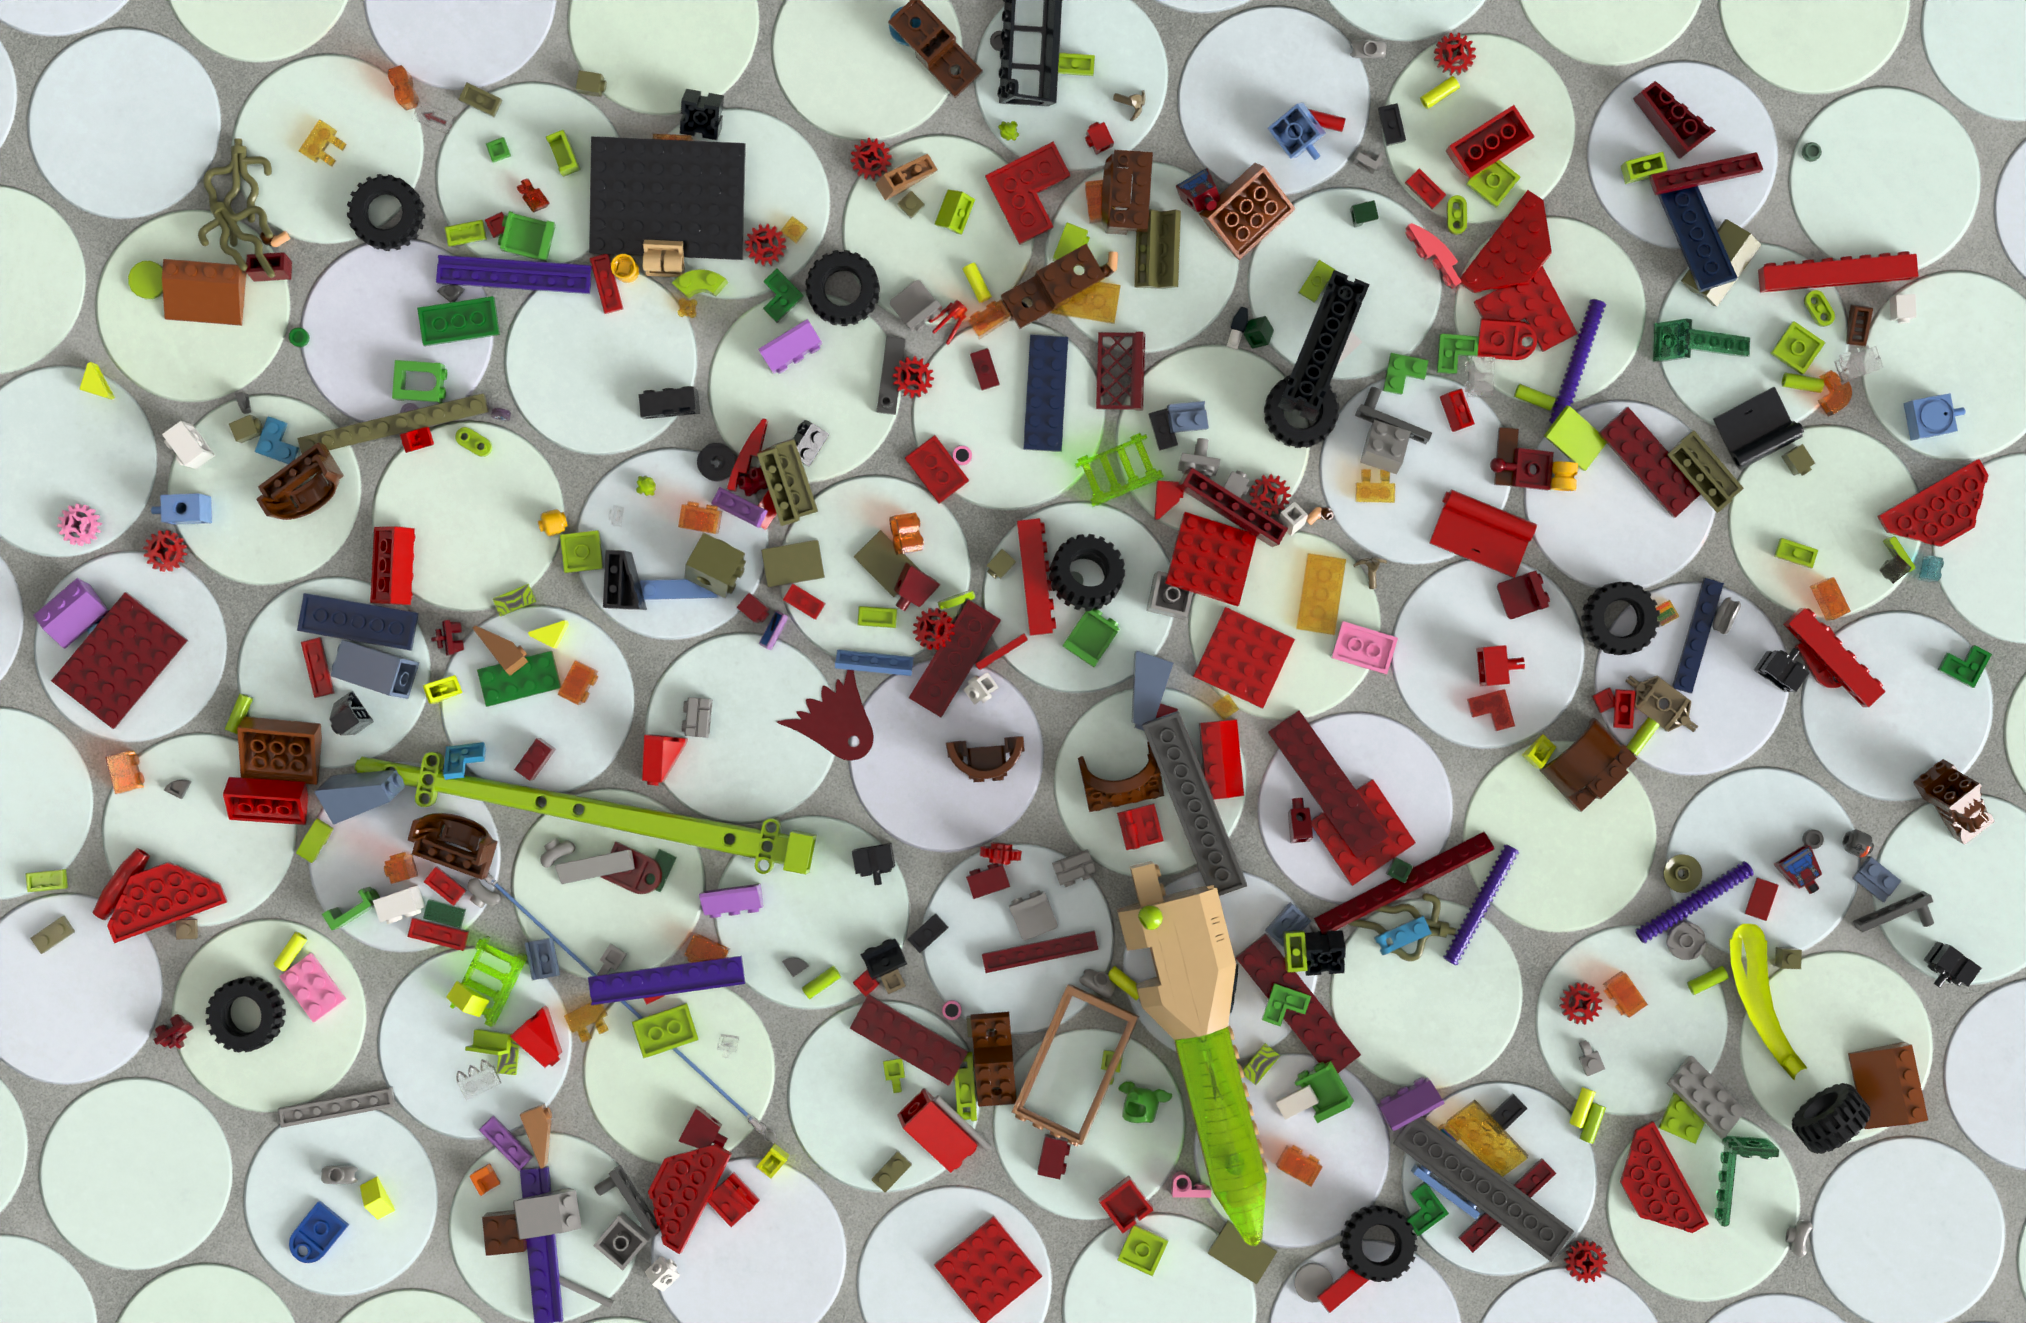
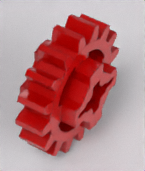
M1450 33L1448 38L1443 36L1442 42L1438 41L1436 44L1438 48L1434 50V53L1438 55L1435 56L1434 61H1439L1437 68L1442 66L1443 73L1448 70L1450 76L1455 71L1457 75H1460L1461 70L1467 72L1468 67L1473 65L1471 60H1474L1476 55L1472 53L1475 52L1476 48L1470 47L1473 41L1467 42L1466 35L1460 38V33L1456 37ZM1458 48L1457 56L1451 60L1453 52Z
M868 138L867 143L861 140L860 147L858 145L854 146L857 151L851 152V155L855 158L850 159L852 164H856L852 168L854 171L859 170L857 173L859 177L864 174L865 180L871 176L872 180L875 181V176L878 175L881 178L882 172L888 173L886 167L892 166L888 161L892 159V155H887L890 149H884V142L878 144L877 138L874 142H871V139ZM878 149L883 153L884 158L878 155ZM874 156L875 160L869 163L867 158ZM859 160L864 162L865 169L860 166Z
M760 224L759 230L752 228L753 234H747L750 240L745 241V244L749 246L745 251L747 253L751 252L748 257L750 259L755 258V264L761 261L764 267L766 262L773 266V260L779 263L778 257H784L782 250L787 249L785 245H782V243L786 242V239L780 238L783 233L781 231L776 233L777 227L774 226L770 229L769 224L765 228ZM767 233L765 236L759 237L760 234ZM775 237L778 240V247H776L773 243ZM768 242L769 245H770V247H769V248H768V247H765V248L763 249V246H762L761 243H765V244H766V243ZM753 243L758 246L757 253L754 252ZM771 253L773 254V255L770 256V257H765V256L768 255V254H771Z
M916 356L912 358V361H910L909 357H906L905 363L903 361L898 362L900 367H894L897 374L892 375L893 378H896L893 385L899 386L896 391H904L903 396H906L908 393L911 399L914 397V394L919 398L921 397V392L924 394L928 393L926 387L931 388L932 385L929 381L934 380V377L930 376L933 370L927 369L930 364L924 365V359L921 358L917 361ZM908 365H916L919 368L913 369ZM901 372L904 374L903 382L901 381ZM923 373L925 374V383L922 381ZM916 374L915 380L911 381L909 379L911 375ZM914 386L917 390H911L907 387Z
M1270 474L1268 479H1266L1265 475L1261 476L1262 481L1255 480L1257 486L1252 485L1250 487L1254 490V492L1249 493V496L1254 498L1250 501V504L1255 503V508H1260L1263 513L1267 511L1268 516H1271L1272 511H1274L1275 515H1278V509L1283 511L1285 510L1283 505H1289L1290 503L1286 500V498L1291 497V494L1286 492L1290 487L1284 486L1286 480L1279 481L1280 476L1273 479V475ZM1271 483L1277 484L1280 488L1272 487ZM1262 485L1263 492L1261 495L1257 496L1258 489ZM1267 490H1269L1270 493L1274 492L1275 495L1272 497V500L1270 499V497L1266 498L1265 495L1268 493ZM1283 494L1282 501L1278 505V496ZM1261 502L1269 504L1271 508L1263 506Z
M159 530L158 536L151 534L152 540L146 539L149 545L143 547V549L148 550V553L144 554V557H149L147 564H153V569L159 568L162 572H165L166 569L173 571V567L180 568L178 563H184L185 560L182 556L187 555L186 552H183L187 545L181 544L184 539L177 538L178 533L171 535L169 530H166L165 534ZM167 538L171 539L175 543V545L170 544V541L167 540ZM156 557L161 558V561H162L164 564L160 563V562L156 559Z
M928 608V613L922 611V617H916L919 622L913 623V626L917 627L913 634L918 635L915 640L921 641L920 645L922 647L926 646L929 650H932L933 647L939 650V645L946 647L945 641L951 642L949 635H954L951 628L955 627V625L949 623L952 617L947 616V612H941L938 608L935 611ZM932 617H940L941 619L934 620ZM933 637L936 641H928L927 639Z
M993 842L991 846L980 847V856L989 858L990 863L1009 865L1013 860L1021 861L1022 851L1012 849V844Z
M1576 982L1575 987L1568 985L1569 991L1563 990L1565 997H1560V1000L1564 1001V1003L1560 1004L1559 1007L1565 1009L1562 1014L1564 1016L1568 1015L1567 1020L1572 1021L1574 1019L1575 1024H1579L1581 1020L1582 1024L1585 1025L1587 1019L1593 1022V1015L1599 1017L1596 1011L1602 1010L1598 1003L1603 1001L1597 998L1600 994L1598 991L1593 992L1595 987L1590 986L1588 988L1587 983H1583L1581 987L1580 983ZM1578 991H1586L1589 994L1581 995ZM1580 999H1581L1582 1001H1584V1002H1582V1005H1583L1582 1007L1578 1006V1005L1580 1004V1003H1579V1000H1580ZM1579 1011L1583 1014V1016H1577L1573 1013Z
M1584 1239L1583 1244L1576 1241L1577 1246L1570 1245L1572 1251L1565 1252L1569 1256V1258L1564 1259L1569 1264L1565 1268L1567 1271H1570L1569 1274L1572 1277L1576 1276V1280L1579 1282L1582 1278L1585 1283H1588V1279L1595 1282V1276L1602 1277L1600 1271L1606 1272L1603 1265L1608 1264V1262L1603 1258L1607 1255L1601 1252L1602 1247L1596 1246L1594 1241L1590 1245L1586 1239ZM1590 1250H1593L1596 1253L1597 1257L1591 1256L1592 1252H1590ZM1586 1258H1588L1589 1261H1587L1584 1265L1582 1261H1586ZM1574 1265L1580 1267L1581 1273L1575 1269Z

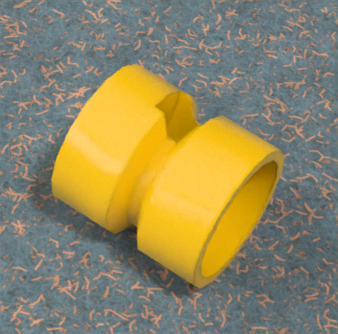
M619 254L613 258L611 270L620 281L630 283L637 279L639 266L631 256Z
M1553 462L1552 473L1555 474V477L1551 479V489L1576 491L1577 480L1574 476L1578 474V463Z

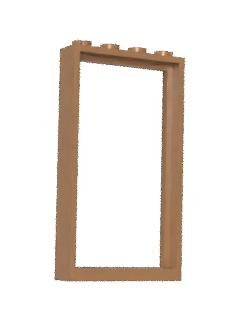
M1071 984L1067 985L1012 1110V1113L1016 1114L1015 1117L1024 1122L1026 1119L1033 1122L1032 1125L1038 1129L1043 1130V1128L1050 1130L1051 1135L1057 1138L1063 1136L1068 1139V1143L1074 1146H1078V1144L1083 1145L1140 1016ZM1072 996L1128 1021L1079 1134L1023 1108Z

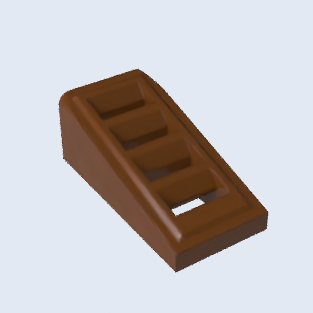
M1850 305L1846 344L1866 346L1873 308ZM1864 312V316H1859L1857 313ZM1856 319L1863 320V324L1856 323ZM1855 327L1862 328V332L1854 331ZM1853 335L1862 336L1861 339H1853Z

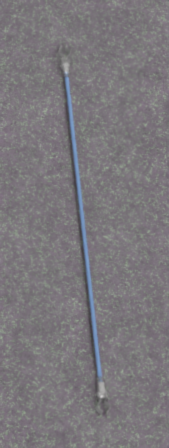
M488 873V877L484 878V880L488 884H491L493 887L495 886L525 915H527L537 926H539L550 938L553 937V940L562 949H564L574 960H576L586 971H588L592 976H597V974H595L572 951H570L560 940H558L548 929H546L536 918H534L524 907H522L511 895H509L499 884H497L498 882L495 880V878L490 873ZM620 1001L639 1019L643 1018L626 1001ZM677 1048L672 1049L735 1106L757 1133L764 1134L766 1142L774 1144L773 1141L766 1140L765 1133H763L765 1130L766 1132L771 1131L777 1140L774 1131L767 1130L766 1124L741 1108Z

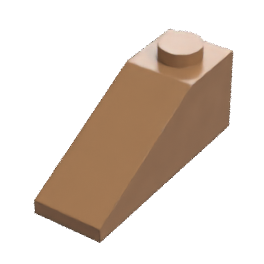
M926 154L883 174L875 185L883 198L887 200L907 190L938 169L929 155Z
M478 626L472 627L509 675H512L528 662L524 657L527 653L521 645L517 647L513 642Z
M545 1103L520 1114L540 1169L548 1164L552 1122L551 1110L549 1107L546 1108Z

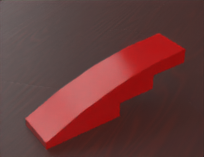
M763 418L741 449L727 486L729 491H737V479L740 477V474L748 475L752 457L758 458L757 453L762 451L768 425L767 419Z

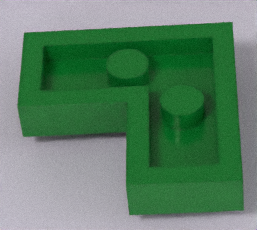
M776 268L763 281L776 294L763 309L778 323L804 295Z
M1972 645L1964 661L1950 653H1946L1938 671L1970 688H1975L1992 654L1976 645Z
M1423 1182L1409 1192L1420 1206L1418 1211L1407 1218L1417 1236H1420L1449 1214L1427 1183Z

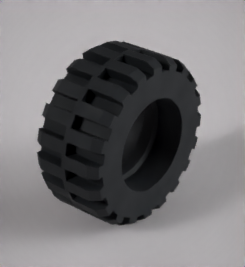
M835 250L832 254L828 255L826 253L822 255L823 258L817 259L814 262V267L810 268L805 284L806 295L814 312L822 320L828 321L832 325L858 324V321L865 320L868 317L867 315L874 311L875 304L879 300L880 285L875 269L866 258H862L856 252L850 253V250H844L843 252ZM839 271L853 273L861 284L859 297L853 303L845 306H838L832 303L825 293L826 281L831 275Z
M1289 375L1280 380L1266 398L1264 406L1265 424H1268V430L1275 435V439L1282 441L1286 446H1294L1295 448L1312 447L1323 441L1336 426L1335 423L1339 417V403L1336 401L1337 395L1332 392V387L1329 385L1319 409L1317 421L1308 428H1295L1285 419L1283 409L1278 407L1290 378Z
M1080 534L1077 535L1076 539L1074 537L1067 539V542L1062 543L1058 551H1056L1049 569L1051 571L1049 574V580L1052 581L1051 587L1053 591L1057 590L1056 596L1058 599L1061 600L1063 598L1065 605L1070 606L1072 604L1075 606L1074 609L1079 611L1081 608H1085V611H1091L1093 607L1098 610L1103 605L1107 606L1116 597L1125 576V569H1123L1125 563L1124 559H1119L1121 556L1118 549L1114 550V544L1111 542L1106 543L1104 541L1105 538L1101 536L1099 539L1094 538V534H1088V537ZM1079 559H1088L1097 563L1104 574L1103 582L1097 586L1080 584L1073 578L1070 572L1071 563Z
M1614 582L1596 589L1595 593L1588 597V603L1584 604L1583 610L1585 612L1581 616V621H1584L1585 625L1582 627L1583 631L1588 634L1586 638L1589 642L1594 643L1595 648L1601 649L1607 654L1628 655L1641 651L1643 647L1651 643V638H1655L1657 634L1655 630L1660 625V621H1657L1660 611H1656L1655 606L1658 605L1656 600L1651 599L1650 596L1652 594L1649 591H1644L1642 586L1634 585L1632 582ZM1618 600L1628 602L1634 608L1637 615L1635 629L1631 634L1624 637L1611 634L1604 622L1606 608L1609 604Z
M252 976L238 978L223 984L222 987L214 992L215 995L210 997L208 1001L210 1007L206 1008L205 1014H209V1018L205 1020L206 1025L210 1024L211 1029L208 1030L210 1035L215 1034L217 1037L215 1041L218 1044L223 1043V1048L227 1050L233 1049L234 1052L238 1053L245 1051V1053L251 1052L271 1043L273 1038L279 1035L281 1032L279 1029L285 1023V1020H282V1017L286 1015V1009H282V1005L285 1003L283 999H279L278 995L280 992L278 989L273 990L271 988L273 984L263 982L262 978H253ZM239 997L251 998L260 1008L261 1022L259 1027L252 1032L240 1030L232 1021L231 1007L233 1002Z
M1847 1083L1835 1084L1832 1087L1825 1088L1822 1092H1818L1800 1107V1110L1795 1113V1117L1792 1119V1129L1809 1151L1823 1154L1841 1147L1844 1143L1852 1140L1851 1138L1858 1135L1859 1131L1866 1126L1870 1119V1107L1852 1085Z
M1371 1205V1207L1361 1208L1359 1212H1354L1351 1215L1352 1218L1345 1222V1230H1342L1340 1235L1342 1236V1241H1340V1247L1343 1249L1342 1256L1346 1259L1347 1265L1363 1278L1374 1282L1392 1281V1278L1398 1279L1401 1277L1403 1271L1407 1272L1410 1269L1408 1266L1410 1262L1414 1263L1416 1257L1413 1255L1418 1247L1415 1245L1417 1236L1413 1233L1414 1228L1412 1224L1398 1211L1385 1206ZM1375 1225L1388 1227L1395 1237V1247L1392 1254L1382 1262L1371 1261L1364 1255L1362 1250L1364 1234Z

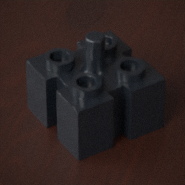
M686 89L681 100V114L683 115L680 120V134L695 136L696 133H702V138L718 140L722 130L723 115L721 113L723 111L724 95L709 93L706 97L701 96V91Z
M1793 648L1789 654L1782 650L1767 651L1754 669L1755 672L1770 680L1772 684L1784 692H1797L1809 675L1803 664L1798 661L1793 663L1800 653L1796 648Z
M892 843L857 848L852 851L855 874H860L861 877L873 874L875 886L882 884L881 873L891 872L892 868L896 866Z
M1343 930L1327 931L1326 935H1322L1320 931L1305 933L1308 970L1305 971L1306 976L1321 975V972L1328 971L1329 974L1344 973L1346 946Z
M1936 942L1924 958V961L1929 964L1927 966L1935 973H1940L1934 982V985L1941 988L1945 981L1959 987L1961 985L1969 987L1982 969L1953 946L1941 942Z

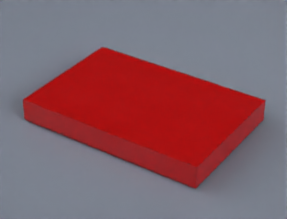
M935 435L905 457V460L939 504L969 482V479Z

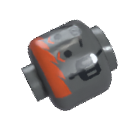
M1855 829L1847 832L1843 838L1845 851L1861 858L1873 851L1872 837L1865 832Z

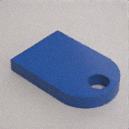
M318 1201L292 1233L289 1240L290 1251L300 1262H316L328 1252L349 1224L323 1202ZM300 1246H305L308 1249L307 1255L303 1256L299 1253Z

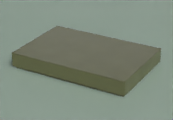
M881 530L854 556L893 597L897 595L894 587L905 563L908 562L919 569Z
M818 540L761 550L768 588L825 578Z
M1227 1220L1207 1253L1250 1281L1258 1284L1276 1255L1277 1250Z

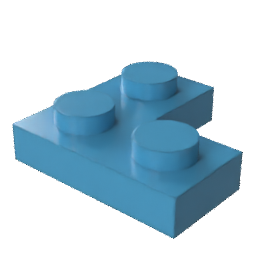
M268 416L255 452L289 464L295 460L299 448L282 442L288 423Z
M485 743L447 746L443 772L445 780L464 778L466 763L485 761Z

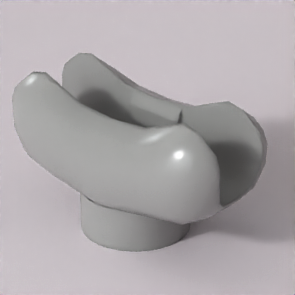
M1355 40L1350 44L1353 47L1350 56L1353 58L1376 59L1386 56V43L1382 40Z
M1728 597L1722 602L1715 614L1714 630L1722 634H1727L1730 631L1740 610V601H1732L1731 597Z
M556 838L544 845L547 852L541 855L540 861L543 867L548 868L559 857L572 854L575 851V845L569 840L560 843Z
M478 878L469 880L467 888L473 894L470 901L475 905L483 908L485 904L496 906L501 902V895L488 890Z
M1087 969L1083 972L1084 975L1079 979L1082 985L1095 991L1103 998L1110 999L1116 987L1109 980V976L1105 972H1096L1092 969Z
M342 1165L326 1166L321 1171V1181L325 1184L356 1183L358 1179L355 1178V1172L358 1168Z
M1800 1219L1796 1223L1795 1228L1788 1227L1786 1232V1242L1791 1243L1792 1252L1799 1257L1806 1255V1239L1813 1229L1808 1219Z

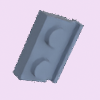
M1205 401L1167 405L1170 433L1209 429L1207 412L1204 406Z
M1870 856L1859 868L1857 874L1852 877V879L1884 903L1901 882L1898 877Z
M1290 902L1265 931L1284 947L1283 931L1304 930L1311 920Z
M553 937L525 943L532 980L560 975Z

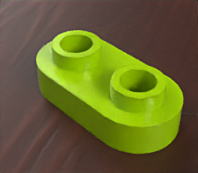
M1455 195L1447 202V229L1450 233L1459 235L1467 228V202L1462 196ZM1457 203L1459 209H1454L1453 204ZM1454 222L1459 223L1460 227H1459V228H1455V227L1453 226V223H1454Z
M1813 290L1806 294L1804 304L1815 323L1821 327L1832 324L1835 320V313L1824 294L1818 290ZM1811 298L1816 299L1815 304L1811 302ZM1821 314L1826 316L1825 321L1821 319Z
M467 427L460 428L456 432L455 439L462 447L480 457L488 456L491 453L492 443L487 438ZM467 433L468 438L463 440L462 435ZM480 443L484 444V448L482 450L478 449V445Z

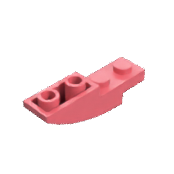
M1413 223L1409 224L1405 228L1407 230L1405 233L1407 238L1417 246L1416 252L1419 257L1424 258L1425 261L1432 257L1434 259L1432 260L1434 267L1444 275L1442 277L1444 283L1452 289L1457 287L1462 281L1453 269V266L1458 261L1452 252L1429 231Z

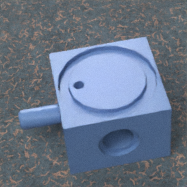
M1304 103L1296 104L1268 127V130L1290 159L1297 158L1305 150L1308 151L1314 160L1320 157L1313 144L1324 136L1326 132Z
M1951 393L1903 403L1911 441L1958 431L1955 416L1966 413L1964 407L1953 408Z
M199 493L160 495L161 506L151 508L152 514H161V522L168 524L212 523L211 496Z

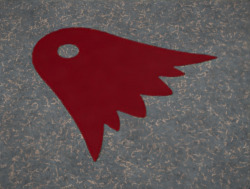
M847 670L844 685L837 679L836 693L828 687L822 686V702L815 699H806L810 713L797 711L796 713L801 719L777 721V723L807 736L843 760L861 759L870 751L873 745V730L862 705L854 670ZM851 736L859 738V745L857 747H851L848 744V739Z

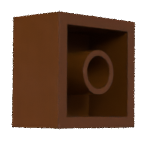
M515 1210L489 1212L482 1217L486 1256L519 1253L527 1250L526 1239H519Z

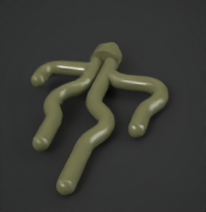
M240 138L234 139L235 146H231V162L225 167L209 169L203 178L204 187L209 194V206L211 207L210 201L217 199L216 190L211 183L212 177L232 172V189L226 194L223 203L228 211L233 214L235 213L231 208V202L240 191V174L251 187V192L247 198V208L255 206V201L259 195L258 183L249 175L247 165L262 164L264 174L266 176L272 174L271 163L267 158L262 156L247 157V147L242 145V139ZM255 214L247 217L250 223L255 221ZM229 227L230 245L235 247L238 244V238Z
M212 199L210 201V211L215 219L200 228L198 232L200 243L203 246H208L209 241L206 238V234L220 225L222 234L219 244L222 251L232 256L242 271L247 270V264L239 252L227 244L230 227L238 239L254 244L257 260L267 276L273 278L275 272L263 255L261 240L255 235L243 233L235 222L256 213L259 215L261 230L270 239L273 237V233L267 225L266 212L261 207L250 206L237 214H233L228 211L223 202Z
M1424 893L1422 895L1423 900L1433 903L1431 919L1425 918L1432 934L1418 939L1416 951L1412 954L1406 953L1402 948H1398L1390 953L1397 954L1406 961H1415L1422 956L1425 942L1429 937L1439 936L1446 938L1447 934L1455 935L1456 928L1449 927L1447 922L1438 921L1441 903L1433 894ZM1410 904L1385 905L1375 910L1390 914L1407 911L1414 919L1421 916L1419 911ZM1360 919L1348 924L1350 926L1375 930L1379 934L1388 931L1378 923Z

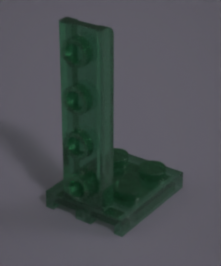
M1687 318L1655 323L1653 362L1687 359L1691 357V350L1749 357L1750 337L1692 329V319Z
M1726 1136L1722 1138L1724 1152H1721L1720 1155L1722 1170L1718 1174L1720 1189L1717 1190L1716 1194L1718 1208H1715V1219L1721 1226L1727 1227L1730 1224L1737 1155L1744 1158L1760 1156L1762 1159L1779 1157V1149L1768 1138Z

